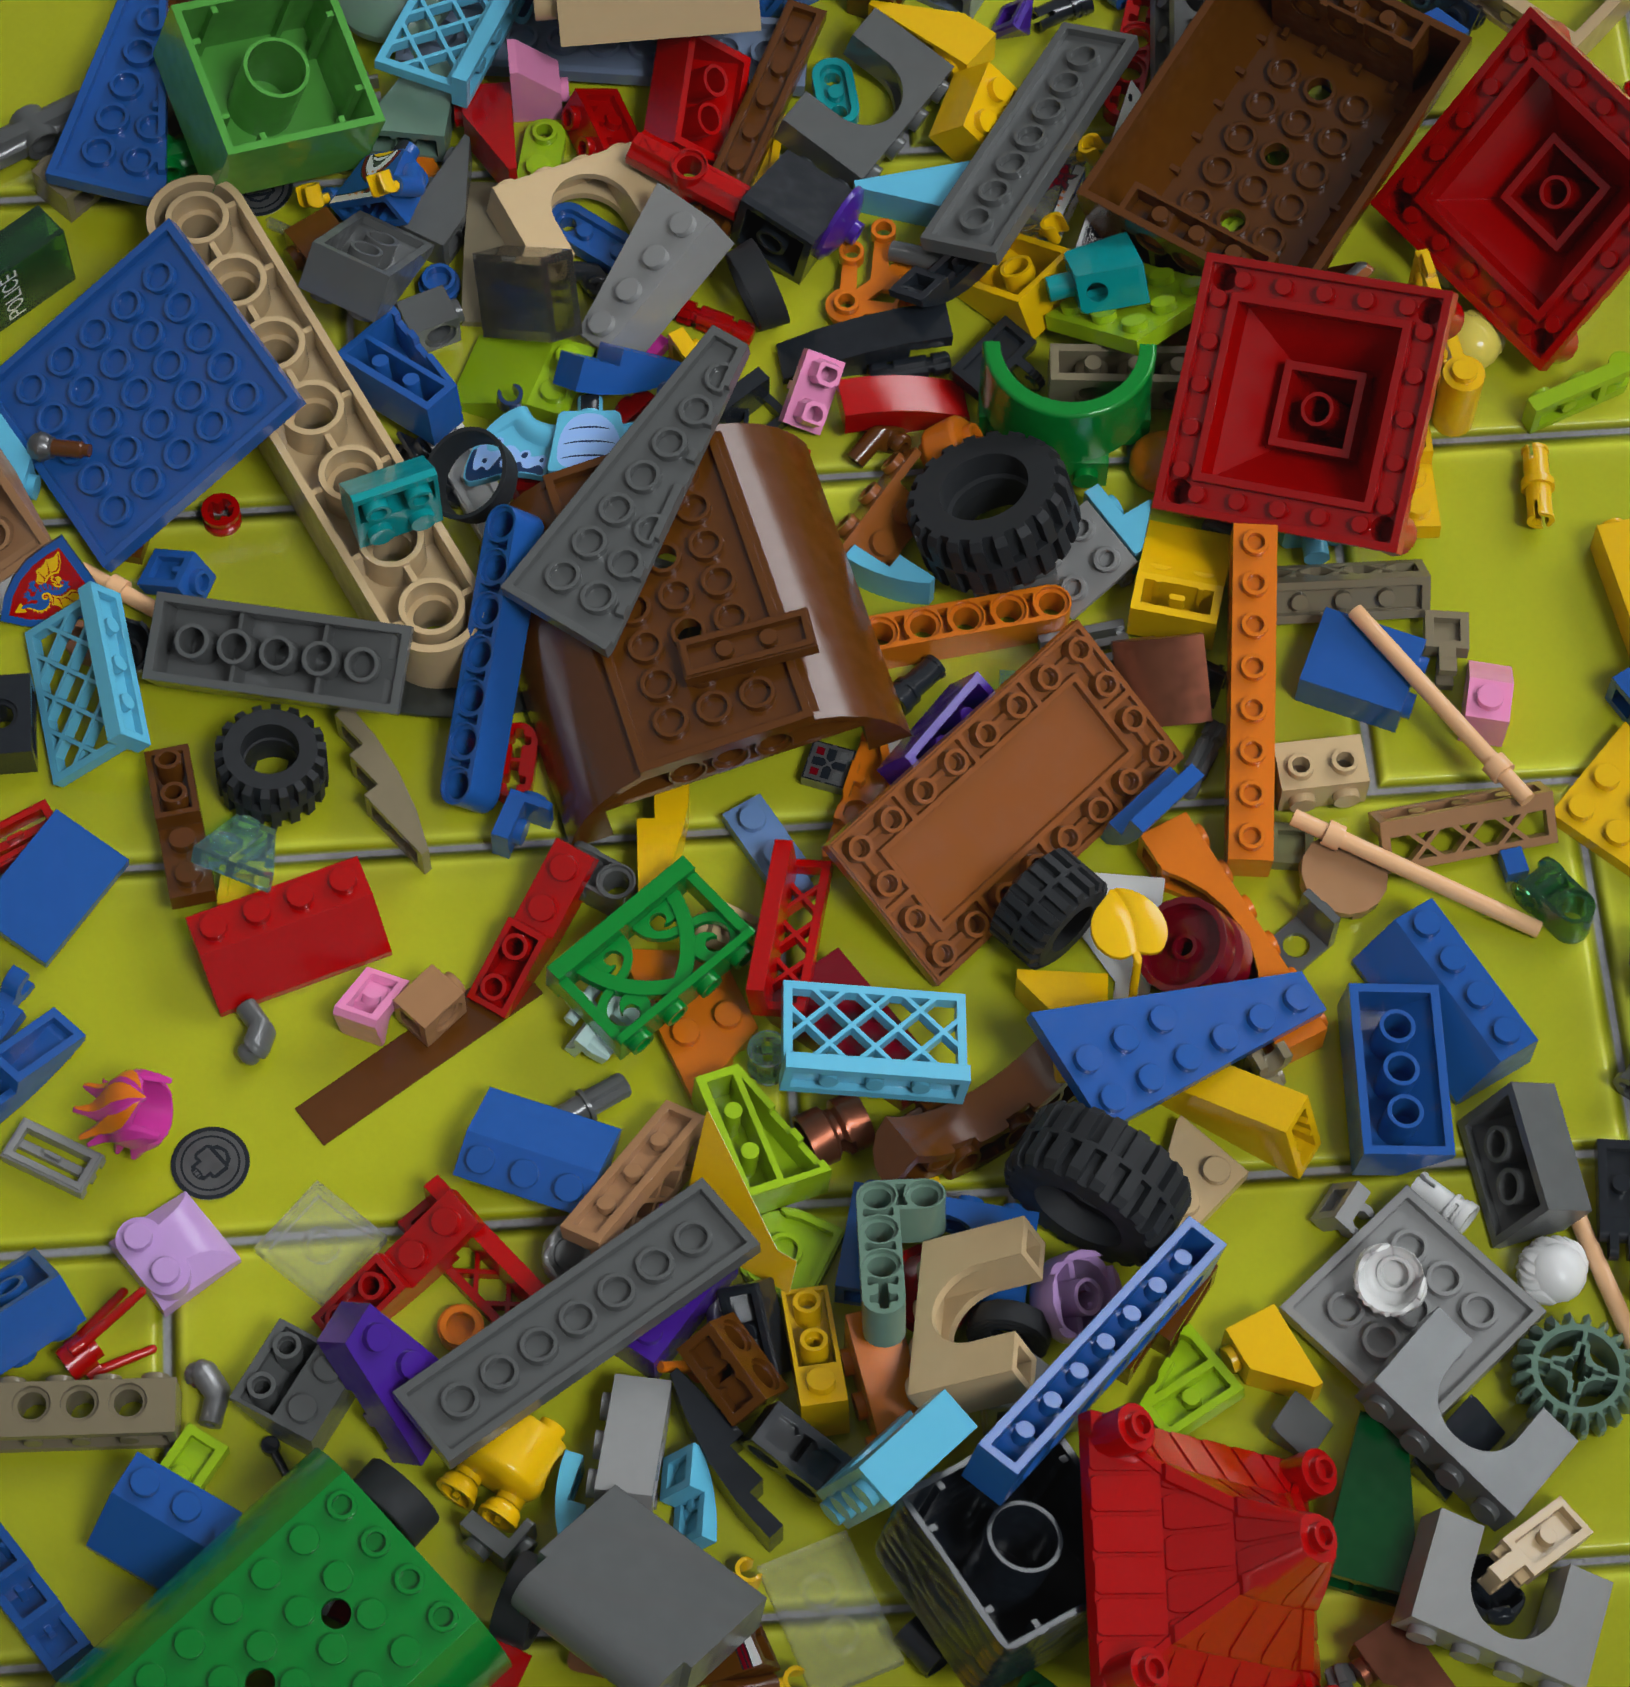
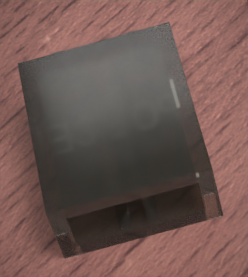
M502 245L472 253L483 337L552 343L583 334L572 249Z

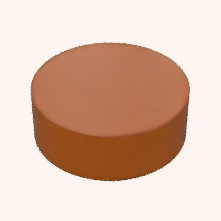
M456 1304L448 1307L442 1312L437 1323L439 1340L444 1348L450 1352L485 1328L481 1313L473 1306L467 1304Z

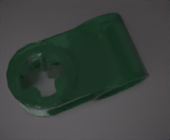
M1549 856L1543 857L1538 862V868L1524 879H1516L1511 883L1510 890L1516 902L1526 912L1542 921L1543 925L1556 939L1563 943L1575 944L1583 941L1588 936L1596 909L1595 899L1568 875L1566 870L1555 859ZM1564 913H1576L1581 919L1569 918Z

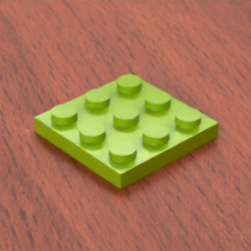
M1143 263L1150 303L1084 314L1080 312L1074 297L1064 299L1060 306L1045 315L1047 329L1138 356L1140 344L1157 345L1192 322L1201 276H1191L1173 271L1171 268H1161Z

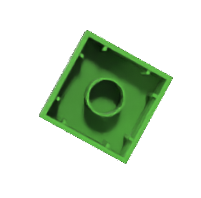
M194 0L170 6L156 43L153 57L199 175L212 176L215 187L217 184L229 182L241 194L353 170L365 156L371 153L386 120L338 0Z

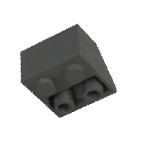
M280 1318L229 1398L230 1401L272 1436L308 1455L315 1447L323 1451L356 1397L341 1382L317 1344L318 1338Z

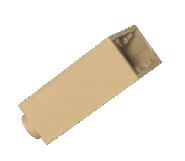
M533 0L535 21L558 20L561 47L761 31L759 0Z

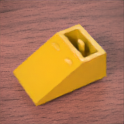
M1149 520L1134 585L1126 633L1141 637H1165L1202 632L1204 634L1205 649L1212 650L1228 572L1230 535Z

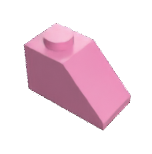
M507 39L514 123L535 121L543 118L561 119L562 102H568L570 96L568 77H560L558 60L516 39Z
M1468 660L1461 714L1489 745L1502 747L1510 722L1514 689L1512 667Z

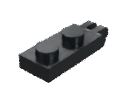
M1597 1139L1594 1145L1598 1242L1607 1243L1608 1260L1618 1261L1619 1243L1625 1244L1626 1261H1630V1140Z

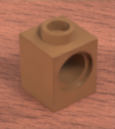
M431 964L393 999L396 1019L424 1045L429 1047L467 1012L464 994L466 989L454 974L449 971L443 974Z

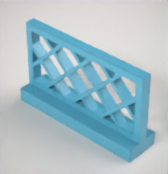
M408 0L374 60L375 69L449 93L452 97V104L467 109L526 0H489V2L488 0H444L428 6L425 0ZM480 2L484 10L482 14L465 18L461 7ZM453 10L458 21L438 27L433 16ZM426 19L431 29L411 35L407 28L408 24ZM464 31L468 39L467 42L449 48L444 37ZM436 39L442 50L422 56L417 45ZM409 48L414 56V59L405 62L390 59L393 52ZM448 61L452 68L449 75L444 77L430 72L428 66Z
M92 581L78 588V600L25 632L53 785L62 788L126 749L139 753L151 745L121 593ZM83 615L84 627L80 636L72 635L78 617ZM55 632L57 633L56 638L46 657L44 656L41 640ZM69 639L77 643L67 666L59 662ZM89 649L92 664L87 675L79 672ZM59 668L64 670V674L54 695L51 693L50 683L56 669ZM76 677H79L84 682L73 704L67 701ZM97 686L99 703L93 713L86 709ZM65 705L72 710L61 733L59 732L57 721ZM86 715L92 719L82 742L74 739L83 716ZM104 725L109 743L99 749H95V743ZM71 744H74L79 749L72 765L66 768L65 757Z
M783 980L781 986V1069L779 1073V1091L963 1104L971 1082V1065H967L966 994ZM793 996L810 997L820 1008L806 1018L793 1006ZM843 1000H855L866 1011L854 1021H851L836 1006ZM889 1003L901 1004L911 1015L897 1025L882 1009ZM934 1007L954 1008V1021L943 1028L927 1013ZM825 1014H829L843 1028L830 1040L813 1025ZM872 1017L889 1031L876 1043L859 1028ZM918 1020L935 1035L923 1046H920L905 1032ZM793 1021L797 1024V1026L794 1027V1028H793ZM805 1031L821 1047L813 1053L793 1051V1040ZM954 1031H955V1039L950 1035V1034H952ZM851 1035L866 1051L860 1056H848L837 1045ZM896 1038L912 1055L905 1060L892 1059L882 1049ZM942 1042L955 1054L956 1064L937 1062L928 1052Z

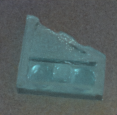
M236 814L193 846L191 862L268 893L271 890L274 876L276 830L261 824L254 817Z

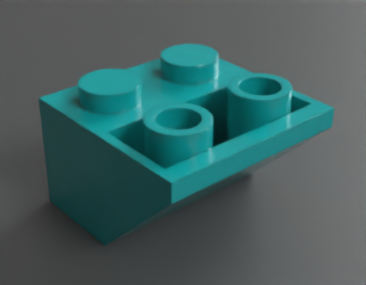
M423 455L339 483L342 506L360 548L369 545L385 544L393 537L413 530H426L443 520L438 474L435 467Z

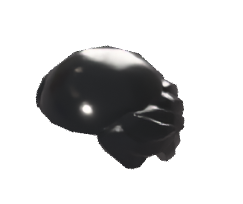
M1479 1554L1476 1557L1471 1576V1593L1475 1607L1487 1624L1497 1626L1510 1625L1524 1607L1525 1593L1510 1580L1502 1588L1489 1595L1477 1580L1495 1562L1488 1554Z

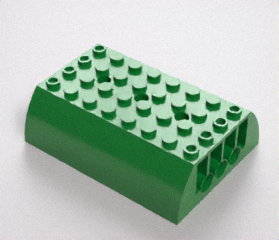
M315 1447L51 1687H246L248 1676L256 1670L269 1671L275 1678V1687H490L512 1667V1663L481 1620L354 1480L326 1453ZM334 1600H341L347 1603L351 1609L349 1622L344 1627L338 1629L330 1628L322 1621L323 1608Z

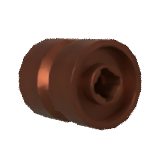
M839 1095L827 1101L825 1110L815 1106L792 1117L793 1128L795 1127L804 1137L803 1142L820 1161L823 1159L828 1165L840 1161L843 1151L853 1155L874 1145L875 1131L864 1105L857 1096Z

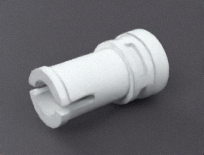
M1423 1171L1410 1187L1461 1234L1470 1226L1480 1210L1479 1205L1468 1199L1465 1200L1461 1194L1455 1195L1430 1177L1426 1171Z

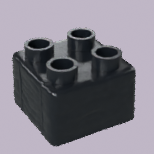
M1065 1437L1059 1441L1001 1506L961 1476L972 1456L971 1454L957 1464L941 1472H936L929 1478L916 1483L895 1503V1507L878 1537L875 1552L879 1562L919 1618L964 1687H1001L1013 1681L1016 1677L1039 1667L1088 1639L1080 1459Z

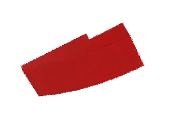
M880 375L840 379L839 385H837L836 398L845 434L866 431L875 425L898 426L903 428L906 433L921 431L953 415L961 416L970 422L964 391L951 380L913 375Z

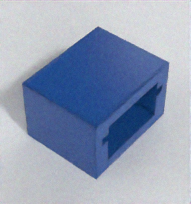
M1518 846L1500 850L1497 860L1505 883L1527 878L1529 867L1522 847Z

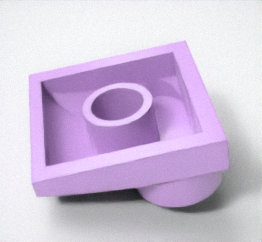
M186 1191L145 1217H135L127 1220L118 1229L116 1237L109 1242L113 1253L137 1283L146 1289V1294L165 1317L169 1316L242 1262L239 1255Z

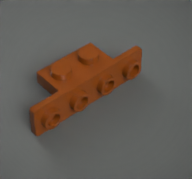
M917 447L903 453L895 451L881 466L884 474L878 482L870 483L859 495L857 500L861 504L856 511L848 513L836 525L846 553L855 544L890 567L911 539L913 534L906 517L908 512L906 502L909 491L900 482L922 454Z

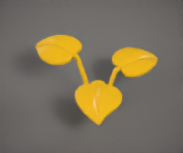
M1114 888L1110 889L1094 911L1090 932L1093 943L1104 955L1116 960L1133 957L1128 997H1135L1138 993L1142 966L1141 954L1156 955L1160 953L1165 947L1168 929L1163 914L1151 900L1133 890ZM1053 1063L1055 1081L1057 1083H1066Z

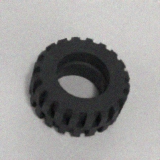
M999 431L986 432V436L976 438L973 435L963 439L964 443L956 447L952 444L943 449L942 455L939 458H932L925 464L924 474L918 473L906 502L908 524L927 570L932 572L935 579L942 584L950 585L951 588L964 593L971 589L977 595H989V592L993 590H998L1000 594L1010 592L1014 586L1023 584L1025 587L1034 583L1035 577L1041 573L1047 575L1056 566L1055 562L1058 559L1063 560L1071 549L1070 543H1074L1080 529L1079 522L1081 520L1080 507L1064 461L1061 460L1059 453L1036 437L1029 435L1026 439L1025 434L1009 431L1008 435H1002ZM1013 505L996 516L974 520L991 509Z
M1065 1100L1056 1101L1037 1110L1005 1162V1183L1009 1186L1013 1199L1019 1200L1025 1210L1040 1212L1038 1220L1040 1226L1046 1230L1049 1229L1057 1235V1238L1067 1244L1071 1243L1079 1249L1097 1251L1103 1255L1098 1256L1102 1261L1111 1264L1118 1262L1121 1266L1126 1267L1134 1265L1137 1267L1143 1266L1176 1230L1191 1205L1192 1198L1189 1179L1183 1175V1169L1179 1163L1172 1161L1169 1157V1152L1161 1145L1157 1146L1152 1142L1150 1136L1143 1131H1137L1129 1126L1127 1121L1117 1116L1114 1118L1097 1107H1085L1080 1102L1073 1101L1068 1104Z

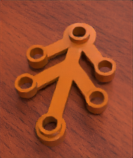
M880 218L874 221L871 226V240L874 243L871 279L859 288H857V268L864 262V247L857 241L852 246L846 242L840 246L839 262L842 265L840 289L833 291L827 297L825 303L826 314L833 324L905 306H914V304L895 299L894 303L873 301L881 293L889 294L888 289L913 268V266L897 262L889 266V246L892 241L896 240V225L892 220ZM880 230H886L890 232V234L880 235L877 232ZM849 252H854L858 254V256L854 258H849L845 256V254ZM842 304H850V305H853V306L848 307V308H845V307H842L841 305H842Z

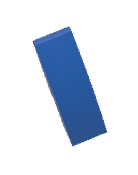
M600 342L596 358L561 350L553 384L575 392L596 395H625L657 388L661 382H667L682 362L656 354Z
M55 1007L0 1044V1123L46 1084L85 1041L86 1035Z

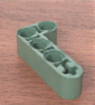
M933 1179L874 1180L861 1185L857 1190L856 1226L862 1330L864 1338L876 1347H892L899 1344L905 1338L906 1293L902 1243L923 1242L941 1237L945 1233L946 1191L942 1184Z

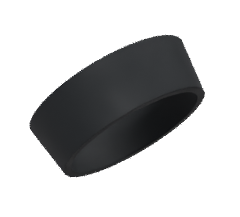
M749 238L726 253V261L734 283L758 330L761 332L790 323V317L782 294L756 242Z
M464 427L449 433L439 441L427 459L435 467L438 474L443 517L468 524L486 522L491 510L500 504L508 505L516 490L518 469L515 458L510 450L494 434L486 429ZM484 444L497 446L502 457V474L494 494L479 509L468 514L458 515L451 508L446 494L447 478L453 464L470 448Z

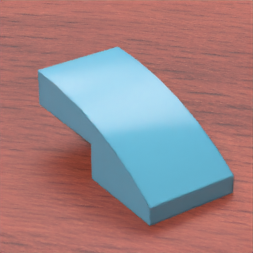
M855 544L846 553L858 587L899 602L929 605L933 601L935 577L903 556L899 555L889 567Z
M691 1443L663 1458L660 1501L675 1507L673 1528L701 1549H704L717 1542L716 1502L712 1479L704 1453L700 1445Z
M566 1449L560 1464L556 1484L555 1519L557 1535L586 1511L585 1504L574 1501L585 1472L584 1457L582 1454Z

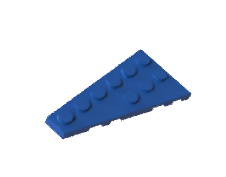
M117 0L45 172L48 184L143 206H149L155 194L167 185L168 93L153 57V52L168 14V0Z
M1299 971L1030 1012L1026 1021L1078 1102L1083 1103L1088 1108L1097 1107L1114 1118L1117 1116L1128 1122L1320 1017L1327 1009L1303 972Z

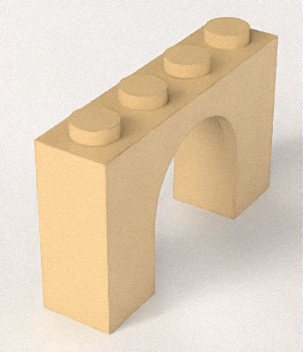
M622 142L616 143L607 150L589 156L586 154L579 155L570 162L552 168L549 166L542 167L533 174L515 180L512 178L505 179L492 187L486 212L518 268L521 269L523 265L532 267L534 271L533 277L531 279L525 278V280L535 281L536 288L569 278L575 253L552 213V209L557 204L575 198L598 200L613 208L621 216L631 233L657 182L669 189L662 182L625 163L626 154L631 146V142L626 144ZM518 252L531 253L532 256L526 255V263L521 264ZM520 255L521 261L525 260L524 255ZM524 267L522 273L525 276H531L532 270L529 267ZM528 283L530 289L533 290L534 284Z
M1025 1216L922 1242L921 1262L917 1264L916 1269L919 1282L917 1300L913 1303L914 1332L913 1338L909 1341V1353L911 1356L909 1377L905 1381L907 1398L918 1409L933 1395L946 1389L966 1413H972L1017 1402L1034 1384L1037 1358L1016 1331L971 1342H954V1336L960 1321L977 1302L1000 1291L1043 1281L1045 1242Z

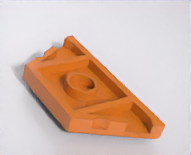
M632 949L633 963L629 974L631 979L654 981L674 978L679 962V950ZM696 959L694 962L693 972L697 970L701 965H703ZM730 970L721 977L722 982L709 996L702 998L699 995L687 1005V1012L677 1023L672 1026H668L665 1023L656 1031L691 1104L695 1077L731 1066L734 1057L739 1052L745 1051L758 1036V1026ZM650 1000L651 1006L655 1005L659 1000Z

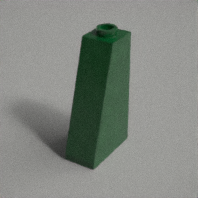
M1360 1410L1331 1521L1335 1528L1338 1545L1337 1557L1327 1588L1396 1607L1415 1541L1410 1455L1401 1446L1399 1439L1387 1427L1371 1418L1367 1412Z

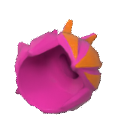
M145 1069L125 1070L109 1082L103 1078L102 1084L85 1083L83 1088L96 1099L88 1105L74 1106L72 1112L89 1117L97 1123L78 1136L79 1140L94 1137L86 1144L87 1147L102 1143H115V1154H119L124 1147L129 1148L131 1159L134 1160L143 1153L156 1148L168 1135L172 1125V1093L167 1085L172 1083V1078Z

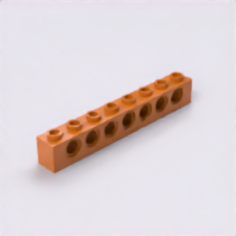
M1233 523L1229 540L1224 861L1228 864L1233 876L1268 877L1274 861L1278 525Z

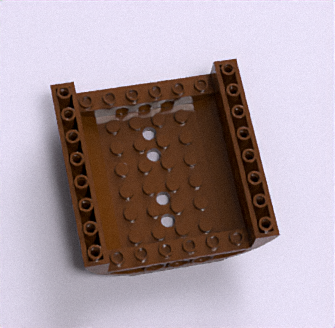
M724 423L717 425L657 555L658 557L662 554H672L676 557V560L667 568L652 566L617 645L609 658L531 612L519 686L532 727L537 735L540 753L569 843L572 845L576 841L591 843L614 835L606 812L608 810L858 727L862 728L869 750L912 736L807 444L794 434L777 427L756 423ZM608 454L543 475V481L523 492L508 505L538 516L544 524L545 532ZM482 537V539H481V542H480V545H479V549H478V552H477L479 558H480V552H481V546H482L483 537ZM808 607L820 653L687 687L676 641L679 640L678 635L682 630L695 627L702 631L701 634Z

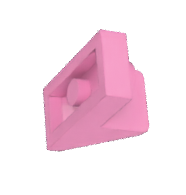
M367 966L334 1006L333 1016L340 1031L346 1035L383 1046L389 1019L394 1012L393 999L409 985V980Z

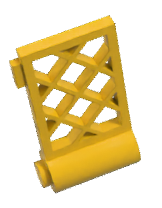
M1428 249L1415 251L1408 284L1441 289ZM1458 335L1447 340L1431 415L1432 424L1435 429L1442 435L1449 437L1462 436L1471 429L1486 377L1485 369L1481 362L1473 357L1464 355Z

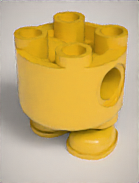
M528 1415L458 1464L455 1470L447 1471L442 1477H439L436 1485L445 1497L468 1511H471L475 1506L478 1488L480 1485H483L496 1493V1495L482 1503L478 1508L477 1514L495 1528L503 1532L514 1533L518 1528L520 1511L525 1503L532 1502L541 1495L550 1473L563 1458L564 1451L567 1448L562 1438L566 1431L561 1425L550 1418L541 1417L538 1420L532 1415Z

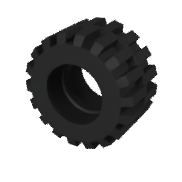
M271 704V709L262 710V706L258 705L252 707V713L246 714L244 711L239 712L235 715L234 724L227 721L222 727L223 736H217L215 741L216 752H214L217 787L219 795L223 796L224 805L228 810L236 809V817L243 821L251 817L253 825L263 827L264 821L272 822V827H280L283 820L289 819L291 824L300 821V814L302 812L310 815L315 810V801L322 802L325 797V787H328L329 782L327 748L320 727L314 728V720L311 717L305 715L300 718L299 710L293 707L283 711L281 710V704ZM269 757H278L294 762L288 769L274 774H264L250 768L253 763Z
M1064 847L1055 849L1035 861L1012 884L996 908L991 922L990 933L1029 968L1038 970L1059 959L1083 936L1090 927L1094 911L1106 897L1107 884Z

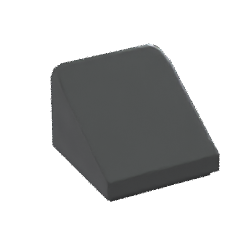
M1295 1391L1271 1425L1267 1438L1293 1455H1296L1311 1448H1319L1333 1427V1423L1307 1398Z

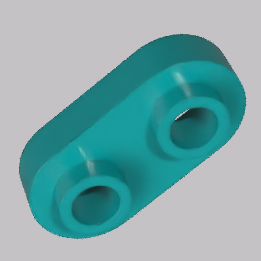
M825 58L819 61L812 70L814 97L839 116H843V119L858 124L860 107L851 66L839 58ZM830 82L837 83V84H833V85H831V86H830V85H827V83H830Z

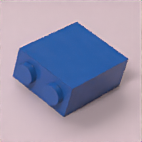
M1326 607L1300 675L1295 700L1395 733L1401 717L1409 720L1417 694L1410 692L1412 686L1354 624L1347 613ZM1379 624L1425 674L1430 658L1422 656L1427 639Z

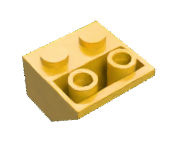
M989 61L955 72L928 137L955 162L970 161L1018 89Z

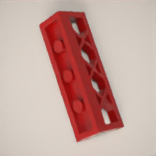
M775 839L745 989L751 1015L781 1017V1002L772 1000L774 992L781 988L783 980L813 981L833 873L832 861L796 859L793 840ZM796 874L820 875L819 883L805 893H802L795 885ZM804 907L812 915V921L796 931L787 922L788 917ZM797 944L805 953V958L791 968H788L781 961V954ZM797 996V1002L793 1003V1006L805 1017L809 997Z
M438 1174L423 1186L425 1199L397 1222L398 1227L403 1233L441 1196L451 1189ZM486 1224L463 1246L469 1247L475 1253L474 1269L454 1268L451 1266L444 1273L445 1277L490 1324L501 1317L496 1311H505L507 1313L545 1286ZM481 1261H482L489 1269H480V1268H481ZM464 1278L474 1279L473 1287ZM480 1279H500L506 1286L505 1301H485L479 1294ZM512 1293H513L521 1302H513V1301H512Z

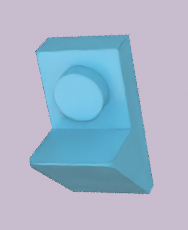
M1099 484L1084 491L1083 502L1089 501L1135 559L1140 562L1149 524L1152 500L1149 499L1124 514L1118 499L1112 494L1107 495ZM1139 564L1133 568V575L1137 573Z

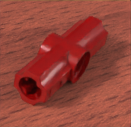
M646 130L638 132L626 154V164L669 186L670 191L686 202L697 201L732 221L736 219L741 199L751 188V186L708 164L707 157L700 150L694 148L680 149ZM684 174H692V175H695V176H693V177H687V176H684Z

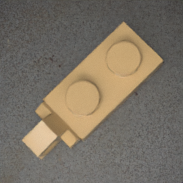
M1559 1496L1499 1541L1494 1550L1489 1554V1557L1495 1563L1487 1568V1572L1477 1582L1489 1595L1495 1593L1510 1580L1517 1588L1524 1584L1528 1585L1584 1543L1593 1534V1531L1562 1496Z

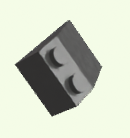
M360 210L312 242L298 287L310 292V296L318 302L336 304L348 310L349 315L357 320L376 322L392 309L432 254L435 245Z

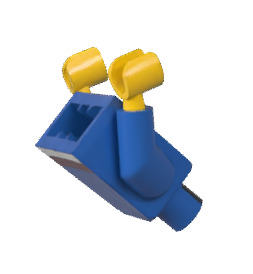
M400 140L391 151L365 156L341 187H325L321 191L319 182H309L298 185L295 189L299 205L302 208L327 206V208H332L342 221L361 210L393 226H402L409 224L421 196L425 193L426 185L429 181L428 174L416 161L420 154L418 147L408 140Z

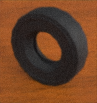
M1006 1299L984 1301L972 1309L966 1328L968 1342L1004 1334L1006 1332L998 1329H1008L1020 1333L1018 1334L1031 1352L1039 1358L1046 1355L1051 1343L1050 1327L1043 1312L1027 1303Z

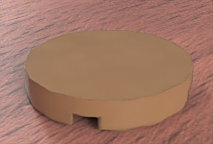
M1317 839L1310 844L1299 862L1298 872L1301 893L1310 888L1340 918L1352 917L1351 920L1359 919L1373 911L1387 890V870L1340 848L1337 851L1329 849L1320 844L1321 839Z

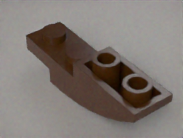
M183 744L144 752L172 910L217 901V895L213 879L214 875L189 745Z

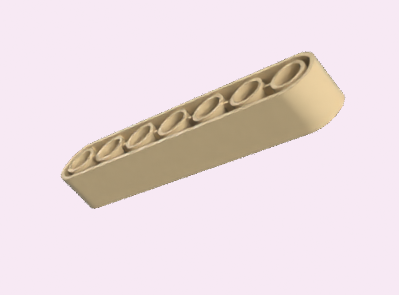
M209 175L185 176L168 183L155 194L148 206L146 213L148 236L168 218L179 226L306 402L300 410L257 446L359 619L414 627L405 680L425 688H457L464 645L470 638L468 622L476 577L441 521L426 530H413L393 537L389 542L382 545L359 547L342 506L339 483L403 462L404 459L238 189L229 182L217 184L215 187V182L212 176ZM433 626H443L436 629H426ZM475 628L473 630L471 636H473L478 631V628Z

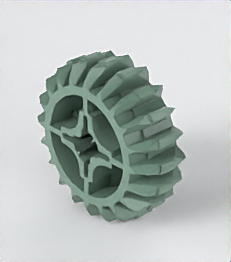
M1569 1312L1564 1314L1561 1325L1555 1318L1550 1316L1546 1318L1543 1324L1544 1329L1535 1325L1528 1332L1529 1339L1523 1338L1519 1341L1517 1350L1520 1354L1514 1355L1511 1361L1512 1369L1517 1372L1512 1374L1510 1384L1512 1387L1521 1389L1516 1394V1404H1531L1525 1414L1527 1419L1544 1407L1568 1431L1574 1429L1576 1436L1582 1441L1587 1438L1589 1428L1598 1437L1603 1436L1607 1430V1424L1617 1428L1623 1420L1621 1414L1630 1413V1349L1619 1348L1624 1341L1623 1333L1615 1334L1613 1337H1609L1606 1334L1609 1329L1608 1321L1602 1322L1597 1329L1590 1326L1592 1320L1589 1314L1584 1315L1581 1323L1577 1324ZM1573 1347L1571 1354L1564 1357L1555 1355L1551 1359L1542 1357L1545 1353L1555 1348ZM1590 1353L1595 1355L1606 1368L1597 1365L1592 1360ZM1577 1361L1576 1373H1578V1381L1580 1382H1578L1573 1392L1574 1380H1572V1372L1570 1371H1572ZM1544 1385L1554 1388L1560 1396V1401L1552 1396ZM1599 1394L1609 1396L1596 1405L1577 1407V1403L1582 1397H1598Z

